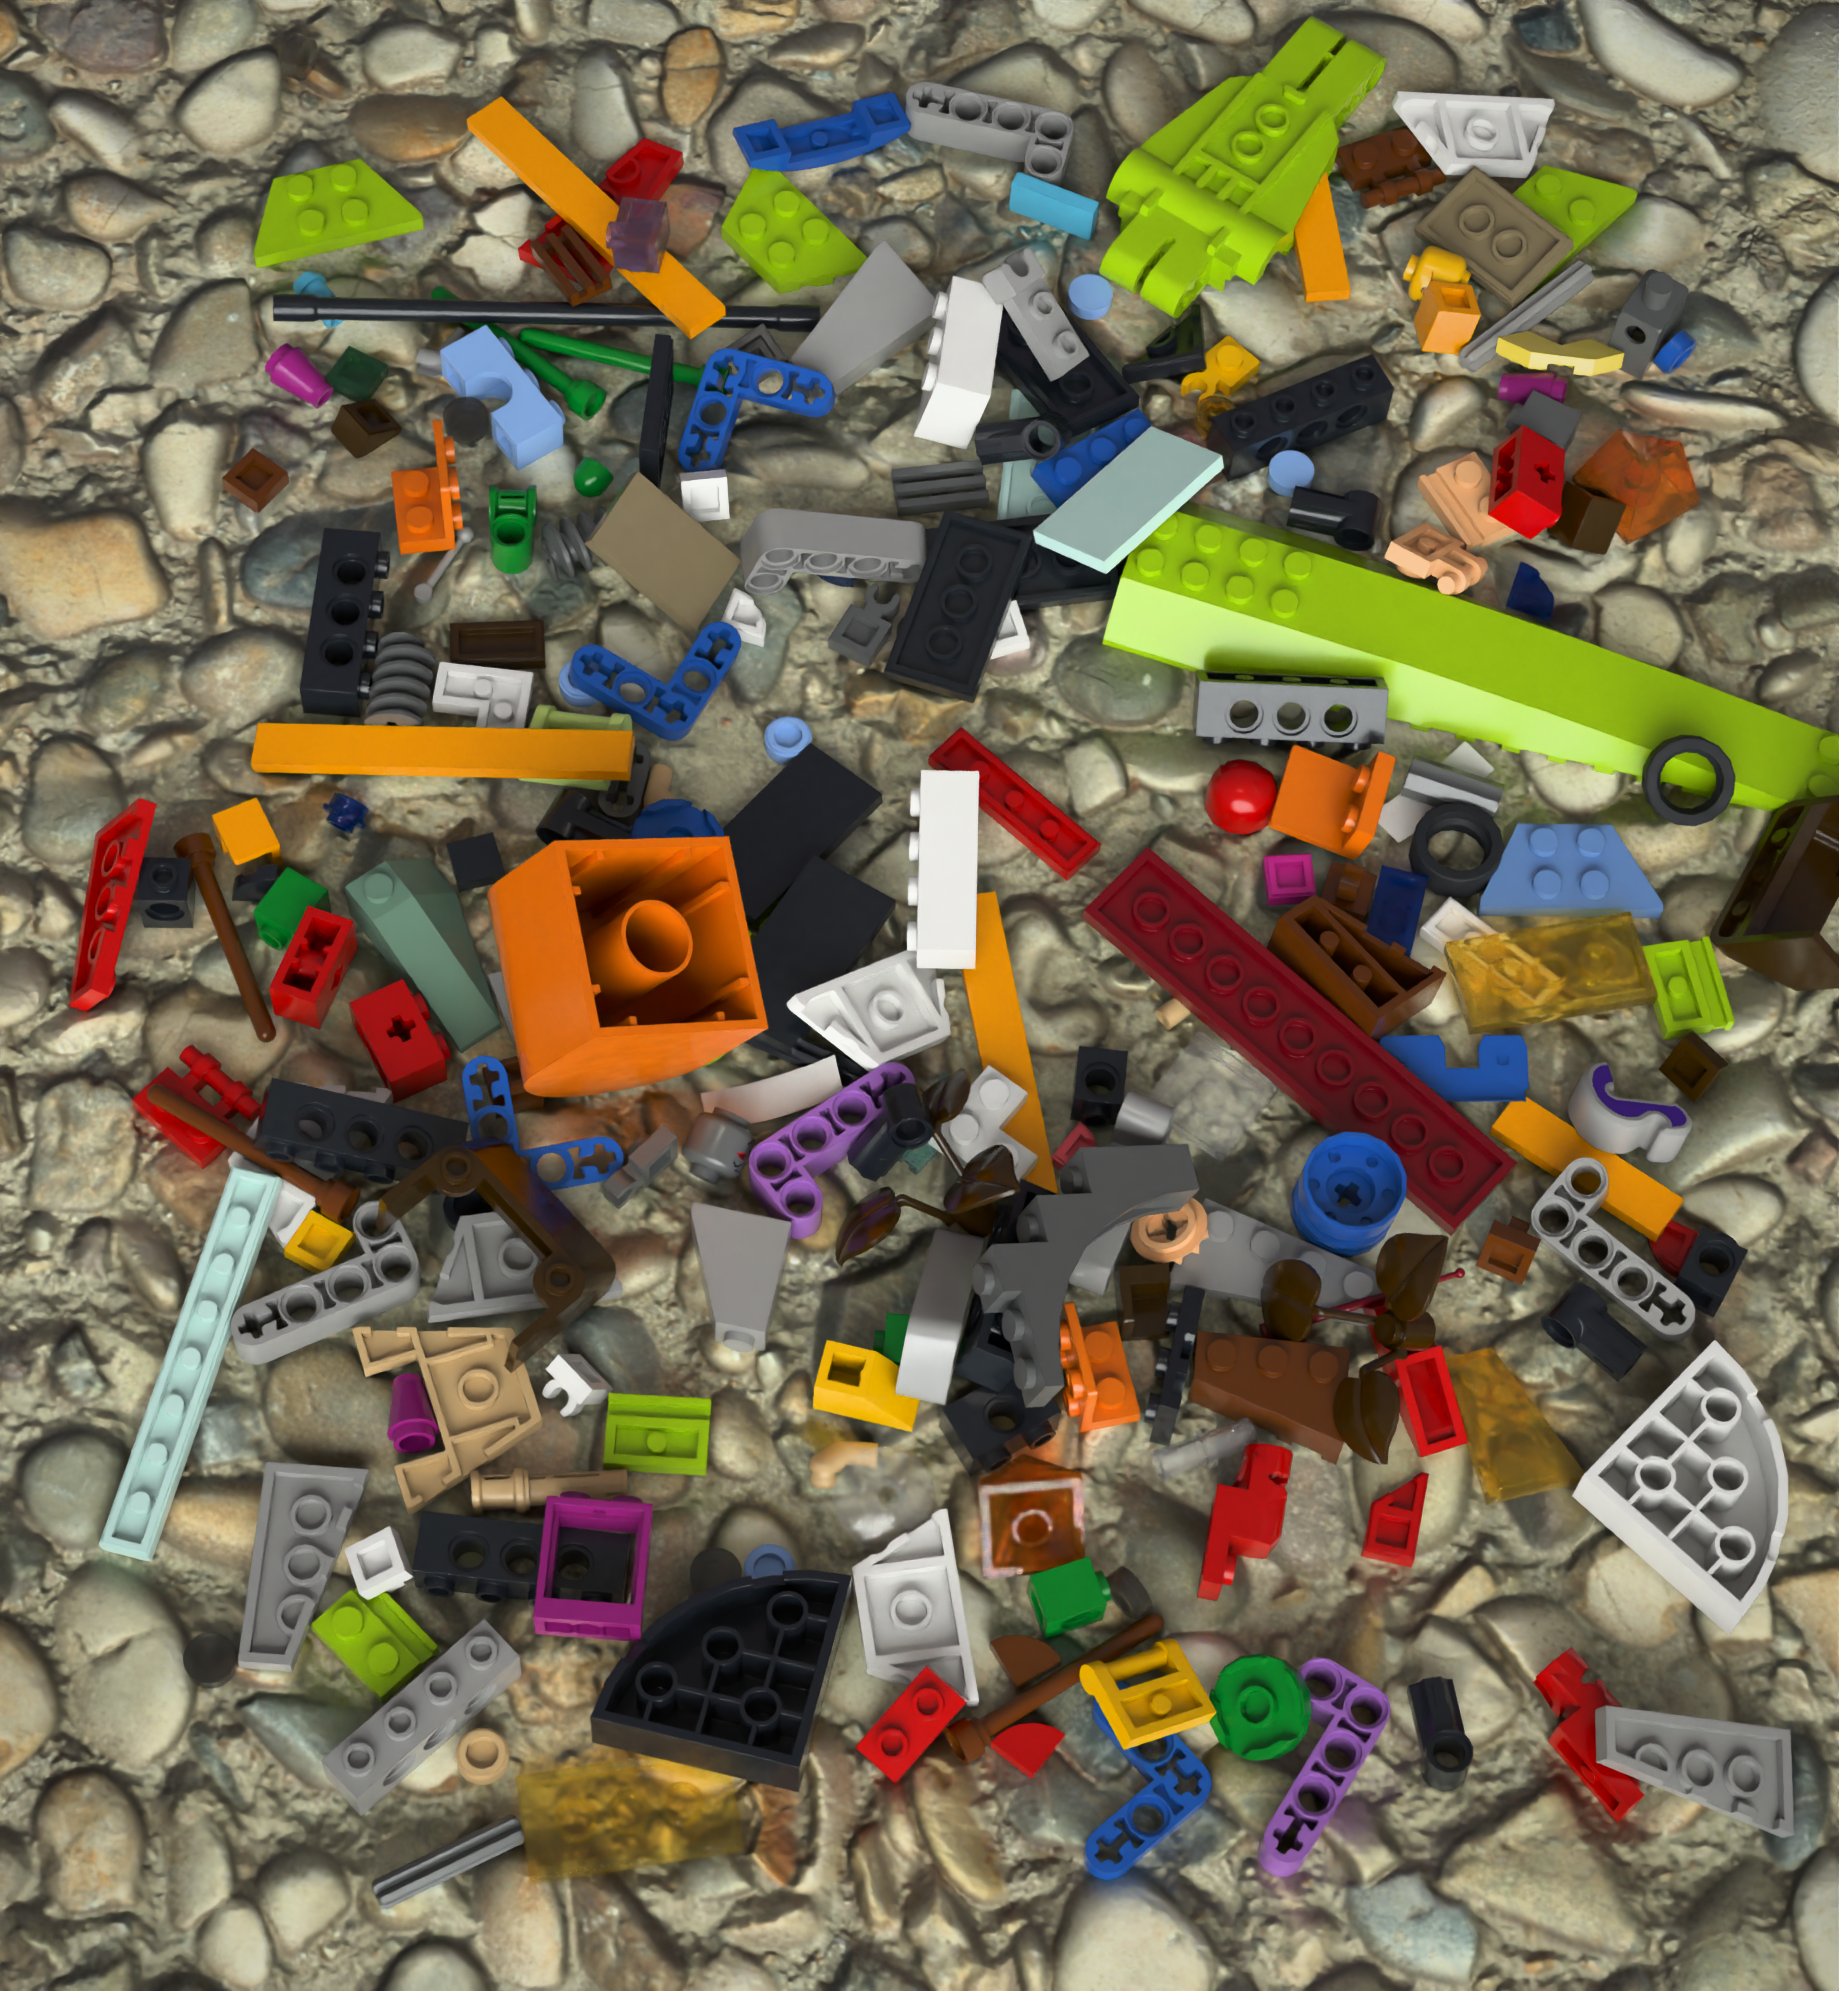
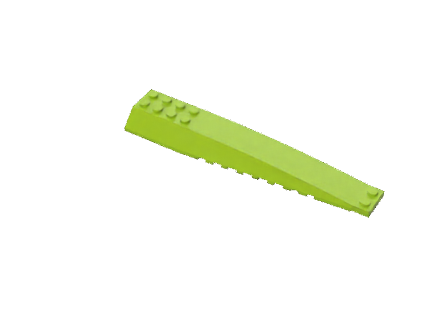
M1190 501L1184 503L1129 553L1102 644L1195 673L1197 669L1382 677L1389 689L1386 718L1410 723V729L1428 733L1429 728L1456 734L1455 739L1474 743L1475 739L1501 744V750L1519 754L1520 750L1523 749L1548 755V761L1565 764L1566 760L1593 766L1592 771L1613 775L1617 771L1634 775L1639 782H1642L1643 766L1651 751L1664 740L1679 735L1701 736L1718 745L1731 760L1736 777L1734 795L1730 803L1776 813L1785 804L1798 799L1839 795L1838 733L1809 725L1686 677L1607 650L1461 593L1458 595L1443 594L1435 583L1421 578L1406 576L1393 567L1338 546ZM1338 704L1331 706L1328 710L1339 712L1340 707L1348 709V707ZM1685 752L1675 755L1665 764L1661 772L1660 785L1662 782L1682 786L1681 791L1710 798L1716 788V773L1713 765L1707 758L1698 753Z

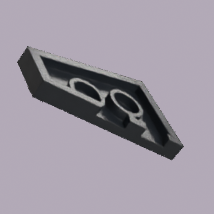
M1186 1285L1182 1302L1171 1301L1165 1330L1174 1332L1171 1348L1161 1346L1154 1376L1164 1378L1160 1394L1150 1392L1143 1421L1153 1424L1149 1442L1165 1446L1170 1445L1205 1295V1290Z

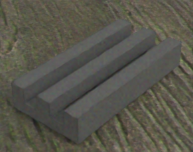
M981 460L898 468L891 471V481L898 516L943 512L945 509L952 511L989 506V493L986 490V477L983 475ZM976 489L974 492L949 494V491ZM931 493L929 497L905 499V496Z

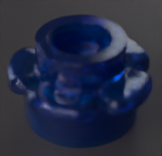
M335 792L330 803L323 804V809L329 813L326 821L337 829L352 834L355 827L359 829L366 827L364 820L369 809L357 800Z

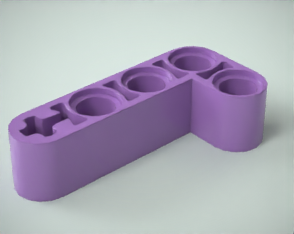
M890 1062L878 1066L752 1149L749 1156V1187L771 1218L792 1222V1238L805 1239L819 1230L821 1225L823 1194L813 1178L847 1157V1151L883 1111L881 1098L884 1091L901 1083L915 1084L912 1072L905 1065ZM846 1114H856L863 1120L856 1124H849L844 1122L841 1117ZM806 1140H816L823 1146L816 1150H808L800 1144ZM766 1166H775L783 1172L777 1176H766L759 1170ZM795 1203H804L811 1207L812 1210L805 1214H796L788 1208Z
M1313 1658L1307 1661L1299 1671L1305 1682L1311 1679H1318L1328 1685L1331 1694L1325 1697H1318L1310 1692L1312 1708L1310 1720L1326 1730L1269 1822L1258 1847V1859L1262 1867L1270 1874L1278 1877H1288L1295 1874L1303 1866L1380 1738L1391 1713L1390 1702L1379 1688L1327 1658ZM1355 1707L1369 1709L1374 1714L1376 1723L1371 1725L1359 1723L1354 1719L1351 1709ZM1329 1750L1343 1752L1348 1757L1350 1766L1346 1768L1332 1766L1327 1761L1325 1752ZM1303 1793L1317 1795L1324 1804V1810L1319 1812L1306 1810L1301 1806L1298 1796ZM1292 1825L1299 1832L1292 1847L1286 1854H1282L1276 1848L1284 1840Z

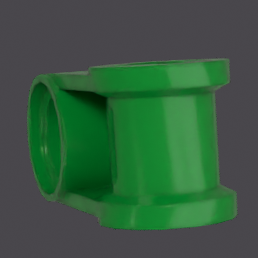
M490 485L489 526L492 562L503 573H521L527 570L533 561L534 527L537 525V486L529 485L527 490H500L497 485Z

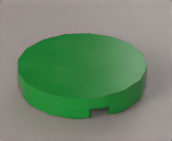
M1268 1654L1241 1656L1227 1664L1217 1676L1220 1678L1216 1682L1215 1689H1211L1209 1699L1217 1711L1209 1722L1218 1741L1236 1755L1252 1761L1278 1759L1295 1749L1307 1733L1312 1714L1310 1691L1301 1673L1286 1660Z

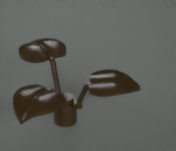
M960 1068L953 1074L942 1078L924 1091L933 1126V1138L958 1175L955 1183L944 1196L943 1205L946 1210H940L905 1194H899L895 1197L894 1190L889 1186L875 1190L852 1208L839 1230L835 1254L836 1261L841 1267L845 1261L868 1251L892 1232L900 1218V1207L908 1206L940 1219L947 1227L957 1222L969 1235L985 1238L991 1232L997 1210V1205L993 1202L1021 1192L1015 1175L1013 1156L1006 1146L999 1144L981 1151L964 1168L942 1134V1123L948 1122L959 1115L968 1100L971 1080L969 1073L964 1068Z
M1401 1233L1392 1236L1384 1243L1378 1255L1375 1276L1378 1288L1388 1295L1385 1299V1307L1389 1310L1380 1316L1315 1305L1321 1292V1278L1310 1264L1302 1260H1280L1268 1268L1263 1278V1287L1261 1289L1263 1320L1268 1332L1276 1340L1300 1342L1305 1339L1312 1328L1314 1314L1320 1317L1374 1325V1335L1377 1341L1386 1349L1391 1350V1352L1361 1366L1359 1378H1344L1338 1385L1334 1398V1420L1340 1436L1353 1452L1375 1464H1388L1389 1447L1399 1420L1400 1398L1397 1386L1391 1377L1384 1372L1374 1370L1395 1360H1405L1407 1358V1351H1425L1432 1345L1435 1339L1436 1327L1434 1319L1426 1310L1431 1303L1444 1265L1449 1237L1445 1235Z

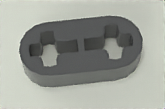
M635 740L633 754L637 764L632 766L630 781L611 780L608 791L600 790L598 796L599 813L628 827L634 824L642 812L643 797L651 768V754L648 748ZM620 791L626 792L627 805L623 806L622 811L613 810V804H616Z

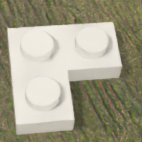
M439 662L432 700L433 712L478 717L476 727L526 728L534 686V673Z
M990 1065L986 1067L971 1085L968 1100L960 1114L954 1119L942 1123V1134L964 1168L981 1151L994 1145L1002 1144L1006 1146L1012 1153L1015 1175L1019 1181L1020 1179H1025L1037 1165L1038 1156L1002 1130L1027 1102L1028 1092ZM932 1136L928 1144L944 1155Z

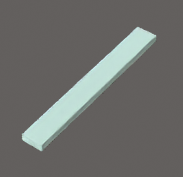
M232 1165L99 1542L102 1550L152 1562L231 1335V1318L241 1306L283 1185L281 1178L278 1176Z

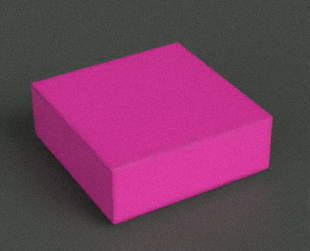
M1311 853L1263 856L1262 870L1267 906L1300 904L1312 895H1317Z

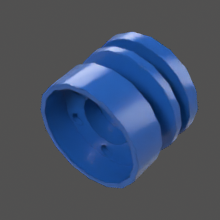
M1343 1132L1325 1138L1311 1151L1291 1193L1290 1215L1297 1233L1306 1242L1340 1257L1351 1258L1371 1251L1385 1238L1406 1197L1407 1175L1399 1156L1384 1141L1367 1133ZM1343 1198H1346L1351 1202V1204L1349 1203L1348 1205H1346L1345 1208H1342L1337 1204V1202H1340Z

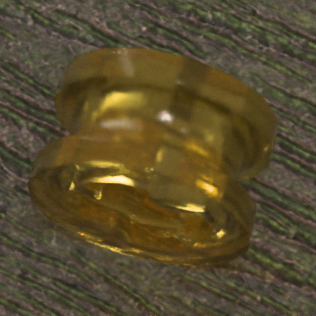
M1218 395L1208 396L1200 401L1194 420L1195 430L1200 437L1205 440L1209 439L1212 421L1207 420L1208 415L1213 417L1236 408L1232 401Z

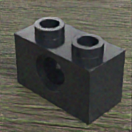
M1013 1377L1000 1392L982 1386L941 1408L939 1428L971 1477L982 1470H985L987 1474L999 1470L1012 1459L1011 1454L1026 1446L1033 1450L1049 1442L1056 1435L1055 1430L1058 1429L1061 1410L1053 1398L1044 1407L1026 1408L1022 1391L1016 1386ZM997 1416H1005L1014 1422L1015 1427L1010 1430H999L990 1423V1420Z

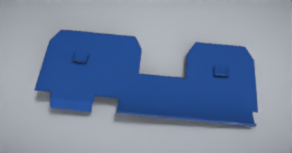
M1439 1035L1382 1036L1378 1043L1401 1064H1407L1404 1066L1430 1089H1435V1093L1446 1102L1526 1101L1525 1089H1529L1527 1045L1521 1035H1484L1478 1046L1479 1068H1446L1445 1046Z

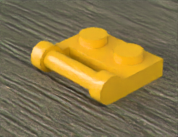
M1173 1638L1157 1641L1153 1644L1152 1649L1108 1663L1096 1660L1084 1664L1080 1668L1079 1676L1084 1690L1096 1698L1123 1750L1208 1723L1217 1712L1180 1645ZM1156 1669L1167 1673L1166 1676L1119 1690L1115 1683Z

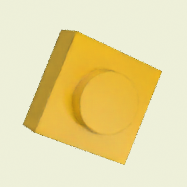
M310 1210L283 1249L285 1258L314 1274H318L339 1265L355 1242L353 1232Z

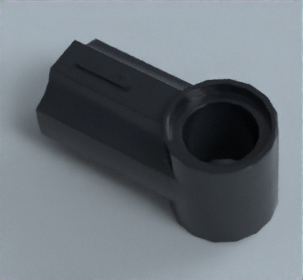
M1046 412L1037 417L978 424L974 440L976 453L982 465L1027 459L1046 461L1053 458L1069 444L1072 438V428L1065 416L1057 412ZM1039 426H1045L1053 432L1055 437L1054 446H1048L1039 439Z
M1295 486L1286 526L1333 536L1338 545L1351 551H1367L1374 545L1383 504L1378 496L1368 491L1353 490L1341 496Z
M562 789L553 800L535 831L539 839L548 846L553 841L629 839L632 828L597 812L595 806L578 792Z
M901 1083L885 1091L881 1098L883 1111L847 1151L849 1164L863 1178L876 1182L890 1171L907 1150L920 1148L932 1138L933 1126L926 1096L922 1088L916 1084Z
M1574 1282L1541 1317L1543 1329L1555 1342L1567 1349L1578 1348L1617 1382L1624 1378L1634 1367L1648 1347L1607 1313L1605 1302L1592 1288L1580 1282Z
M1441 1676L1425 1678L1418 1683L1409 1685L1407 1688V1695L1422 1756L1420 1763L1421 1774L1424 1781L1430 1787L1439 1791H1451L1457 1789L1467 1776L1473 1758V1746L1470 1739L1465 1735L1453 1679H1445ZM1440 1752L1450 1753L1457 1758L1459 1765L1453 1768L1442 1766L1436 1761L1434 1755Z

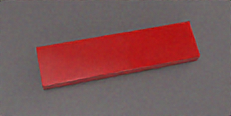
M962 727L929 755L928 765L934 770L979 771L978 807L1066 881L1072 878L1099 852L1101 843Z

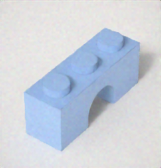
M484 325L440 350L442 376L467 408L486 398H497L507 402L503 407L491 413L492 437L518 471L564 445L563 425L566 423L561 408L554 400L547 401L540 392L538 381L528 368L522 370L515 361L510 345L503 337L497 339L488 326Z

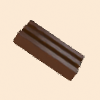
M570 225L561 228L562 235L556 237L553 232L546 235V243L542 245L538 240L529 243L533 257L572 307L613 288L608 273ZM566 247H569V248H570V250H571V251L574 253V255L578 258V260L581 262V264L585 267V269L589 272V274H590V275L593 277V279L596 281V284H594V283L590 280V278H589V277L586 275V273L582 270V268L579 266V264L575 261V259H574V258L571 256V254L567 251ZM555 253L583 290L578 292L550 257L551 254Z

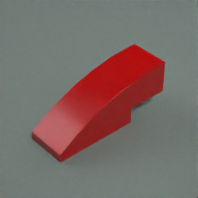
M1385 1301L1363 1308L1365 1314L1380 1316L1389 1310L1385 1307ZM1368 1325L1378 1357L1391 1352V1350L1386 1349L1375 1338L1374 1325ZM1433 1341L1427 1350L1407 1351V1358L1405 1360H1395L1382 1367L1383 1372L1389 1375L1397 1386L1400 1398L1399 1414L1418 1457L1422 1458L1468 1443L1441 1345L1435 1344V1341Z

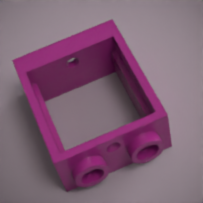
M577 1491L562 1492L559 1497L547 1496L533 1615L535 1634L639 1642L641 1640L653 1528V1504L643 1503V1500L627 1495L615 1496L612 1498V1501L591 1499L588 1494ZM560 1527L637 1533L630 1604L553 1598Z

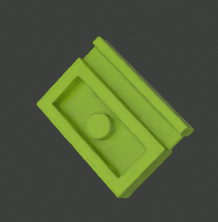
M1709 936L1702 937L1701 940L1689 942L1686 939L1641 947L1638 956L1663 1040L1681 1038L1692 1031L1697 1035L1710 1033L1714 1029L1723 1028L1724 1031L1731 1030L1735 1020Z
M609 1393L603 1470L627 1468L629 1472L706 1476L711 1398Z
M357 1587L354 1590L350 1589L311 1624L312 1631L382 1704L422 1669L423 1664L431 1657L434 1658L440 1653L439 1646L386 1591L367 1600L359 1594Z

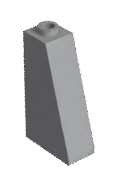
M884 240L876 246L792 356L789 364L818 371L826 375L832 383L837 396L935 327L937 319L932 318V311L936 298ZM793 378L792 390L803 393L808 399L809 404H813L815 398L824 397L819 385H815L813 391L799 389L795 383L797 378Z

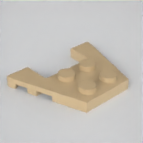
M371 1326L352 1328L365 1377L414 1362L418 1363L439 1427L445 1451L394 1466L407 1515L418 1512L471 1476L470 1470H480L543 1427V1419L525 1363L512 1373L504 1366L511 1341L516 1337L513 1328L448 1327L447 1331H417L416 1327H397V1330H372Z

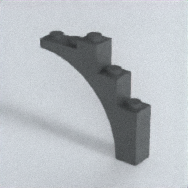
M1188 1144L1080 1147L1060 1170V1187L1063 1194L1036 1195L1017 1217L1016 1232L1020 1243L992 1244L973 1265L972 1284L976 1294L980 1295L983 1312H1003L1002 1330L1005 1339L1010 1341L1015 1362L1013 1370L1016 1386L1022 1391L1026 1408L1044 1407L1065 1386L1059 1351L1061 1309L1069 1279L1086 1247L1113 1228L1144 1216L1180 1211L1200 1189Z

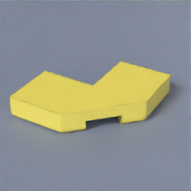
M1530 331L1498 337L1496 353L1529 369L1546 371L1548 364L1566 365L1573 369V374L1585 376L1618 370L1622 368L1624 357L1623 352L1591 338L1560 345Z

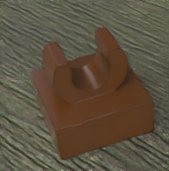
M252 448L222 477V482L225 490L237 497L249 509L259 513L289 484V476L287 471Z
M1332 862L1320 898L1363 923L1378 875L1364 872L1365 867L1346 862V865Z
M517 1056L499 1060L507 1073L514 1114L543 1107V1096L533 1095L525 1091ZM483 1067V1078L491 1104L505 1106L503 1095L492 1098L491 1083L499 1081L497 1071L491 1072L488 1071L487 1067ZM494 1113L496 1119L503 1117L500 1114Z
M1512 1216L1509 1225H1505L1494 1220L1475 1266L1522 1285L1541 1239L1527 1234L1531 1225L1527 1221Z

